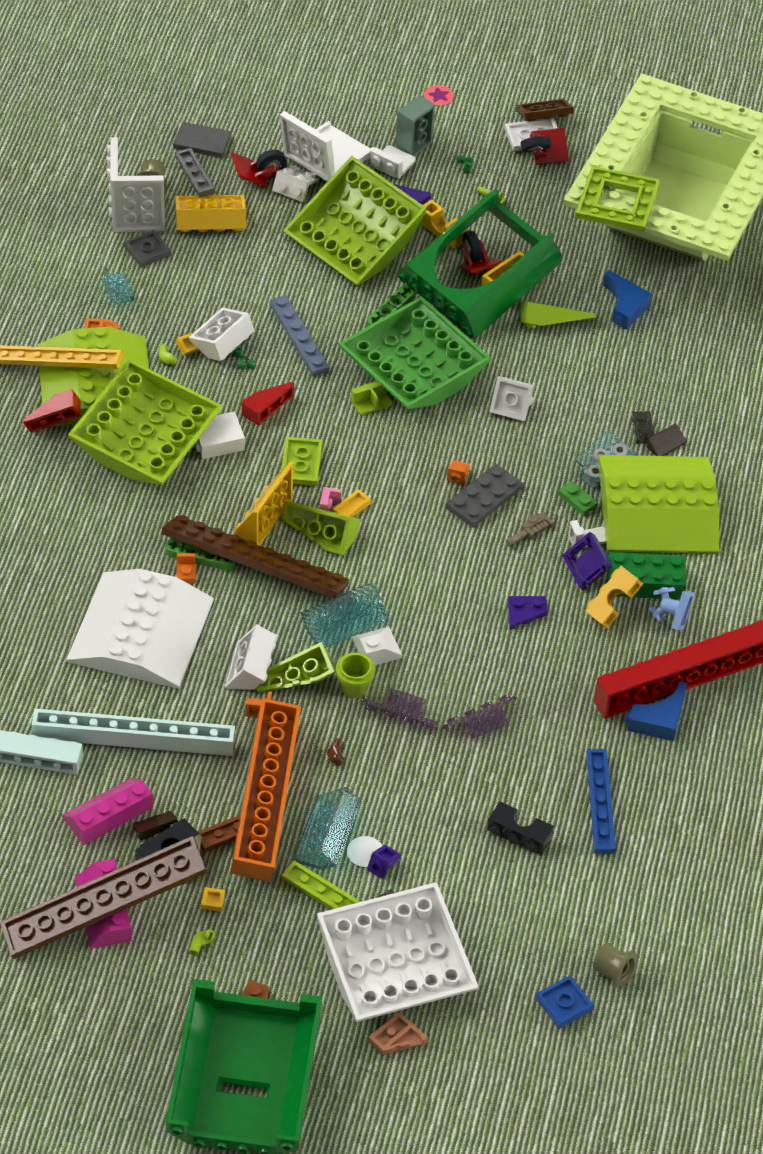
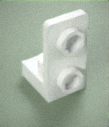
M577 520L570 521L568 537L573 546L587 533L591 532L595 534L600 544H605V528L602 526L584 530L583 527H580Z

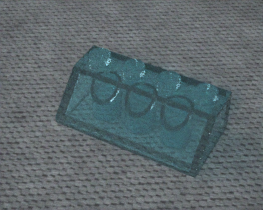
M365 584L337 596L335 599H330L300 612L309 635L316 644L322 642L325 648L389 621L376 584Z
M347 787L319 795L292 860L320 870L337 866L342 851L346 846L349 833L353 828L355 818L359 813L362 801Z

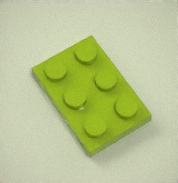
M286 437L281 470L290 461L293 462V484L318 485L323 440Z

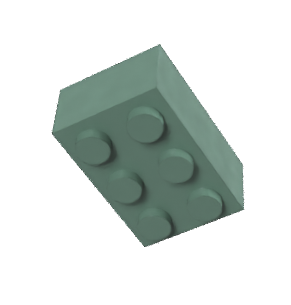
M419 95L397 111L395 148L415 156L433 143L434 103Z

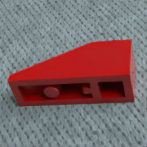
M289 382L254 392L249 397H246L241 404L242 416L259 426L294 396V383Z
M73 389L56 394L25 417L23 424L30 433L81 417L80 399Z

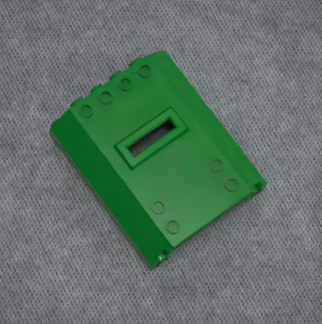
M193 979L166 1118V1132L197 1148L207 1146L214 1147L219 1151L235 1150L241 1154H287L298 1151L323 996L301 994L300 1003L216 992L215 982ZM221 1083L262 1088L267 1089L266 1097L224 1092L220 1091Z

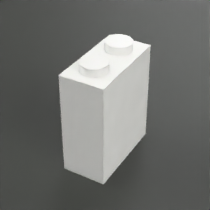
M235 412L217 415L194 444L196 452L200 453L202 459L245 450V437Z

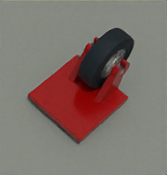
M564 128L531 131L530 138L521 141V150L523 152H532L535 165L569 161Z
M279 150L265 151L255 161L239 154L231 153L238 177L242 180L253 182L255 185L267 187L266 180L276 177L277 171L287 168L286 156Z
M475 231L463 233V244H460L465 264L459 265V269L469 272L471 275L482 273L481 270L488 269L490 271L503 262L487 256L483 241L479 240Z

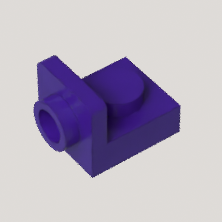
M384 844L372 853L367 870L384 879L388 869L400 860L401 854Z

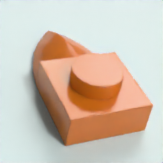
M85 319L84 328H121L118 323L111 320Z

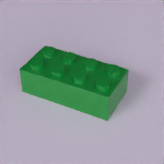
M609 552L608 559L612 567L610 569L607 568V583L616 569H619L620 566L624 567L643 583L633 597L662 599L661 594L654 595L653 592L662 587H673L675 591L668 592L669 598L680 600L682 591H686L685 556ZM626 594L616 595L618 597H629Z

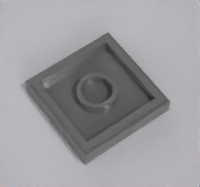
M155 230L123 242L125 249L141 268L171 256V250Z

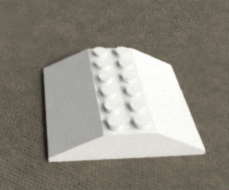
M143 569L103 572L66 662L179 689L214 598L177 577Z
M437 882L317 913L331 968L341 995L356 1022L479 989Z

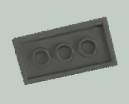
M495 463L446 503V509L474 528L523 488L524 483Z

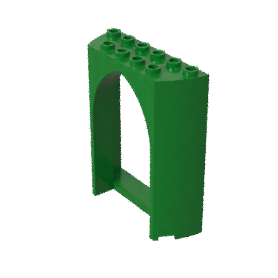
M494 189L403 266L399 271L398 278L402 283L410 286L414 293L421 295L432 304L442 315L448 317L452 324L459 326L465 335L475 339L562 262L560 248L555 246L553 241L555 236L553 233L549 232L543 237L499 202V191ZM487 211L491 212L533 246L497 279L480 287L470 289L450 288L441 285L436 276V263L443 250Z

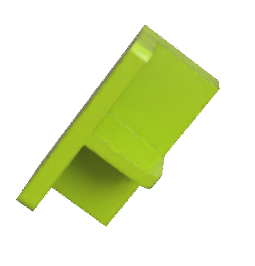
M377 381L351 389V402L360 416L393 405L387 390Z

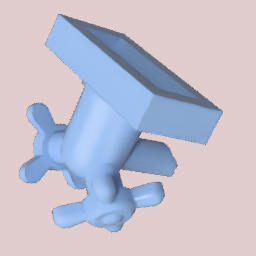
M662 587L659 590H655L653 592L654 595L661 594L660 607L654 606L652 608L650 606L648 610L652 612V615L658 622L666 620L662 615L664 612L674 615L671 628L684 630L695 593L682 591L680 601L669 598L668 592L675 591L673 587Z

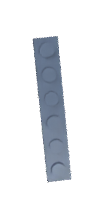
M284 295L270 299L272 310L311 375L316 376L329 372L328 363L288 297Z

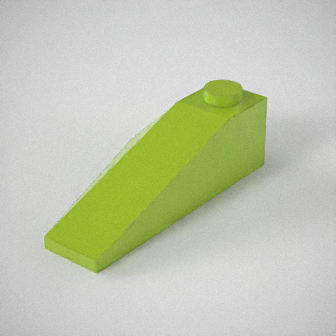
M527 301L519 302L520 322L526 323L525 327L536 329V325L544 326L596 317L595 313Z
M285 501L282 514L283 521L305 534L311 541H315L326 551L344 555L357 538L361 520L360 518Z
M320 642L267 668V679L264 684L257 686L256 690L258 693L316 683L335 674V666L324 644Z

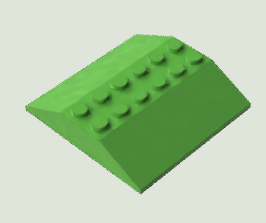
M422 296L338 343V346L407 409L438 404L462 390L491 361L489 355Z

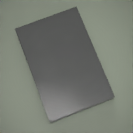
M182 122L174 140L173 148L180 150L191 148L195 153L222 158L230 140L231 131Z

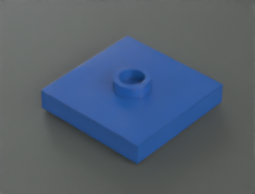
M571 975L535 994V999L558 1029L590 1013L595 1007Z

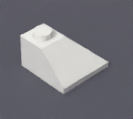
M389 627L352 636L358 652L370 657L375 665L397 660L403 656Z

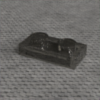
M650 411L632 412L631 417L636 444L647 443L648 439L654 435Z

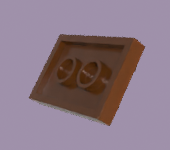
M564 98L516 105V111L526 121H535L536 118L551 119L552 116L557 115L559 117H566L568 114L574 113L573 106Z

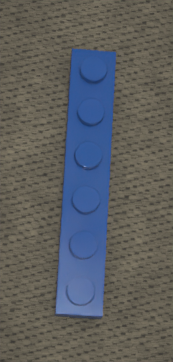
M587 749L586 757L594 854H615L607 749Z

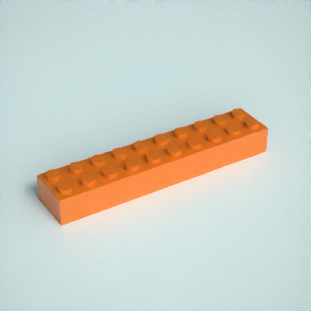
M262 698L257 716L230 874L271 881L276 863L301 706Z

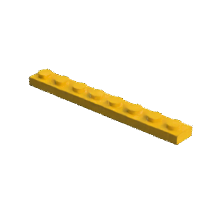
M0 345V364L118 369L124 355L122 350Z

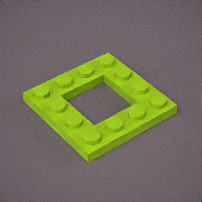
M591 166L575 218L645 232L660 186V180ZM604 186L638 193L632 211L598 205Z

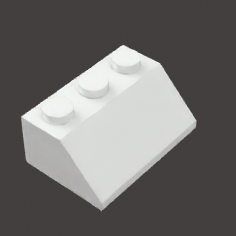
M221 308L189 337V340L207 358L222 361L255 330L249 313Z
M256 624L237 642L225 684L226 689H255L260 684H264L268 676L266 673L267 668L272 662L270 656L276 647V643H274L276 634Z

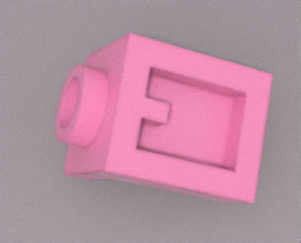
M323 487L319 509L328 511L332 509V504H339L342 498V490Z

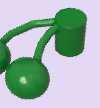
M458 155L456 160L459 163L466 162L463 171L468 173L472 167L473 159L469 156Z
M236 347L233 355L236 358H240V361L236 364L237 367L240 369L246 367V362L242 360V357L249 360L247 366L255 368L256 362L241 355L242 348Z

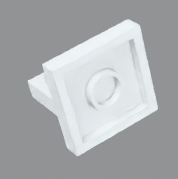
M498 376L489 412L525 421L528 408L533 402L534 397H531L534 385Z

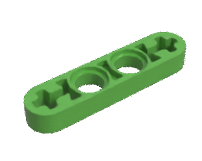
M408 285L401 286L368 317L367 327L387 316L382 314V312L388 311L391 314L415 299V293ZM398 301V302H400L401 304H400V305H394L393 302Z
M176 539L168 540L165 545L166 554L172 558L177 559L178 553H187L189 550L197 551V564L226 571L234 570L237 567V562L232 560L227 562L229 559ZM212 554L215 558L207 559L206 556Z

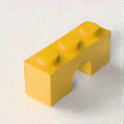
M430 200L423 205L427 208V211L419 224L438 237L458 219L454 218L448 223L443 214L444 208ZM463 233L454 239L449 246L453 249L460 247V244H463Z
M620 566L619 569L612 573L608 583L600 588L597 597L588 603L585 611L608 629L619 615L612 607L613 598L618 594H626L632 599L643 583L624 567Z

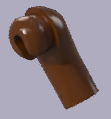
M338 738L335 739L327 751L329 760L332 763L334 762L336 766H340L344 762V757L340 753L344 742Z

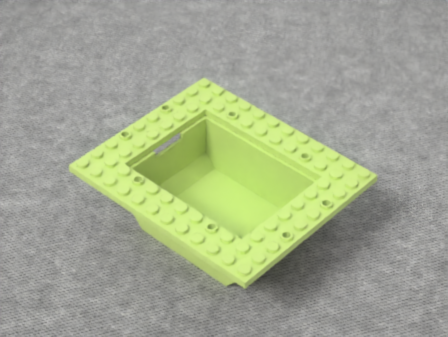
M641 74L565 196L563 205L577 209L591 166L659 179L660 186L645 232L608 224L605 225L609 229L705 262L709 255L728 261L763 198V113ZM693 120L723 130V133L719 135L692 126L691 121ZM604 186L598 205L632 211L638 193Z

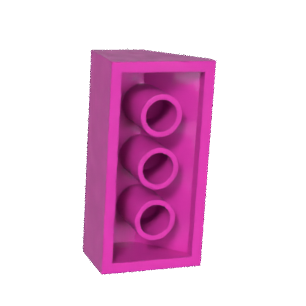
M130 778L62 815V818L81 843L85 845L152 809L153 793L141 779Z
M109 859L94 862L75 877L76 887L117 870L116 860ZM127 909L85 927L90 949L132 941L131 924Z

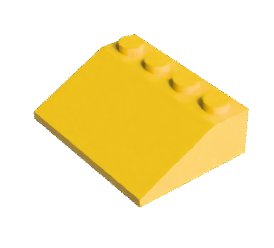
M208 195L201 198L199 196H175L176 227L180 232H190L191 230L207 232L210 229L223 232L225 229H232L233 231L246 229L244 195Z
M290 461L271 483L265 486L260 498H256L252 509L246 512L242 523H238L235 533H237L240 539L254 541L260 546L283 514L285 501L291 502L293 500V462Z

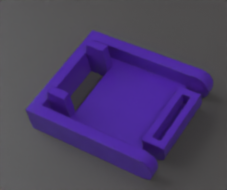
M591 532L587 533L562 555L582 590L587 588L586 584L590 586L607 572L606 568L610 569L612 567L597 537ZM585 546L590 547L579 558L576 557V554Z

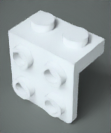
M388 145L383 151L374 147L370 152V166L396 179H399L416 161L414 156L391 145Z
M291 166L277 171L272 191L304 202L309 185L319 182L320 178L316 177L315 173L308 171L305 173L300 171L299 167Z

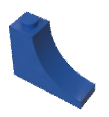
M610 270L605 273L603 286L613 293L618 302L614 308L612 322L627 330L651 306L652 293Z
M679 682L675 692L661 702L648 705L633 704L632 710H627L625 722L628 723L627 731L674 741L687 683Z

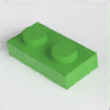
M573 481L558 490V495L583 516L597 508L598 502Z

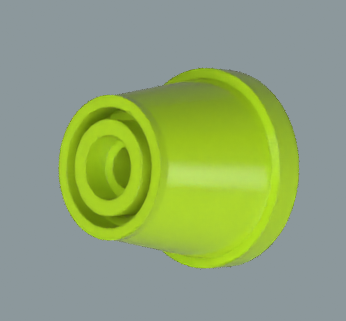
M349 653L338 660L336 676L340 681L342 692L351 698H359L366 694L369 684L375 676V664L370 657L362 653Z

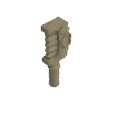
M544 512L537 515L533 514L522 523L521 531L506 540V544L511 546L525 539V537L532 540L539 531L548 527L550 529L553 528L554 523Z

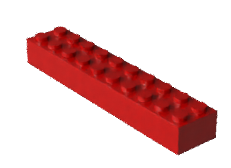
M758 620L756 623L747 626H741L730 632H724L713 638H707L696 644L692 643L678 650H672L670 653L655 656L647 661L638 662L626 668H620L615 672L603 674L597 678L594 703L603 718L606 719L631 710L633 704L646 705L671 696L677 689L679 682L687 683L686 690L762 664L763 620Z

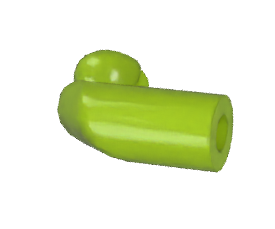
M166 344L159 346V360L167 365H175L177 357L168 352V346Z
M208 929L196 933L188 952L193 956H197L201 946L213 941L215 932Z

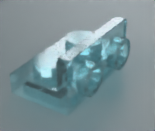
M107 268L104 269L102 283L103 286H107L108 298L112 299L114 305L134 301V293L125 272L110 274Z

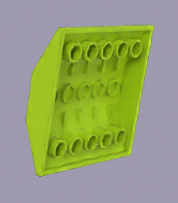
M351 155L287 225L283 232L352 283L359 286L383 271L404 249L426 213L427 208Z
M112 327L72 329L37 344V347L122 350L124 354L118 369L39 366L42 404L54 395L71 389L80 399L81 417L54 426L77 424L128 359L149 368L145 336Z
M128 359L70 431L68 437L97 462L131 480L163 485L223 406Z
M598 455L607 552L719 553V504L716 479L708 457Z

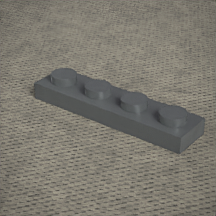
M188 148L175 152L178 163L199 198L214 194L215 187L193 150Z

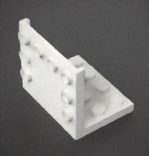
M285 111L280 114L285 156L326 181H329L351 155L361 162L370 158V152L373 147L370 149L333 127L329 121L317 129H313Z
M111 137V145H107V155H111V157H107V167L111 168L107 169V179L111 181L109 183V194H111L109 195V206L112 207H109V218H112L113 232L165 231L164 175L118 176V137Z

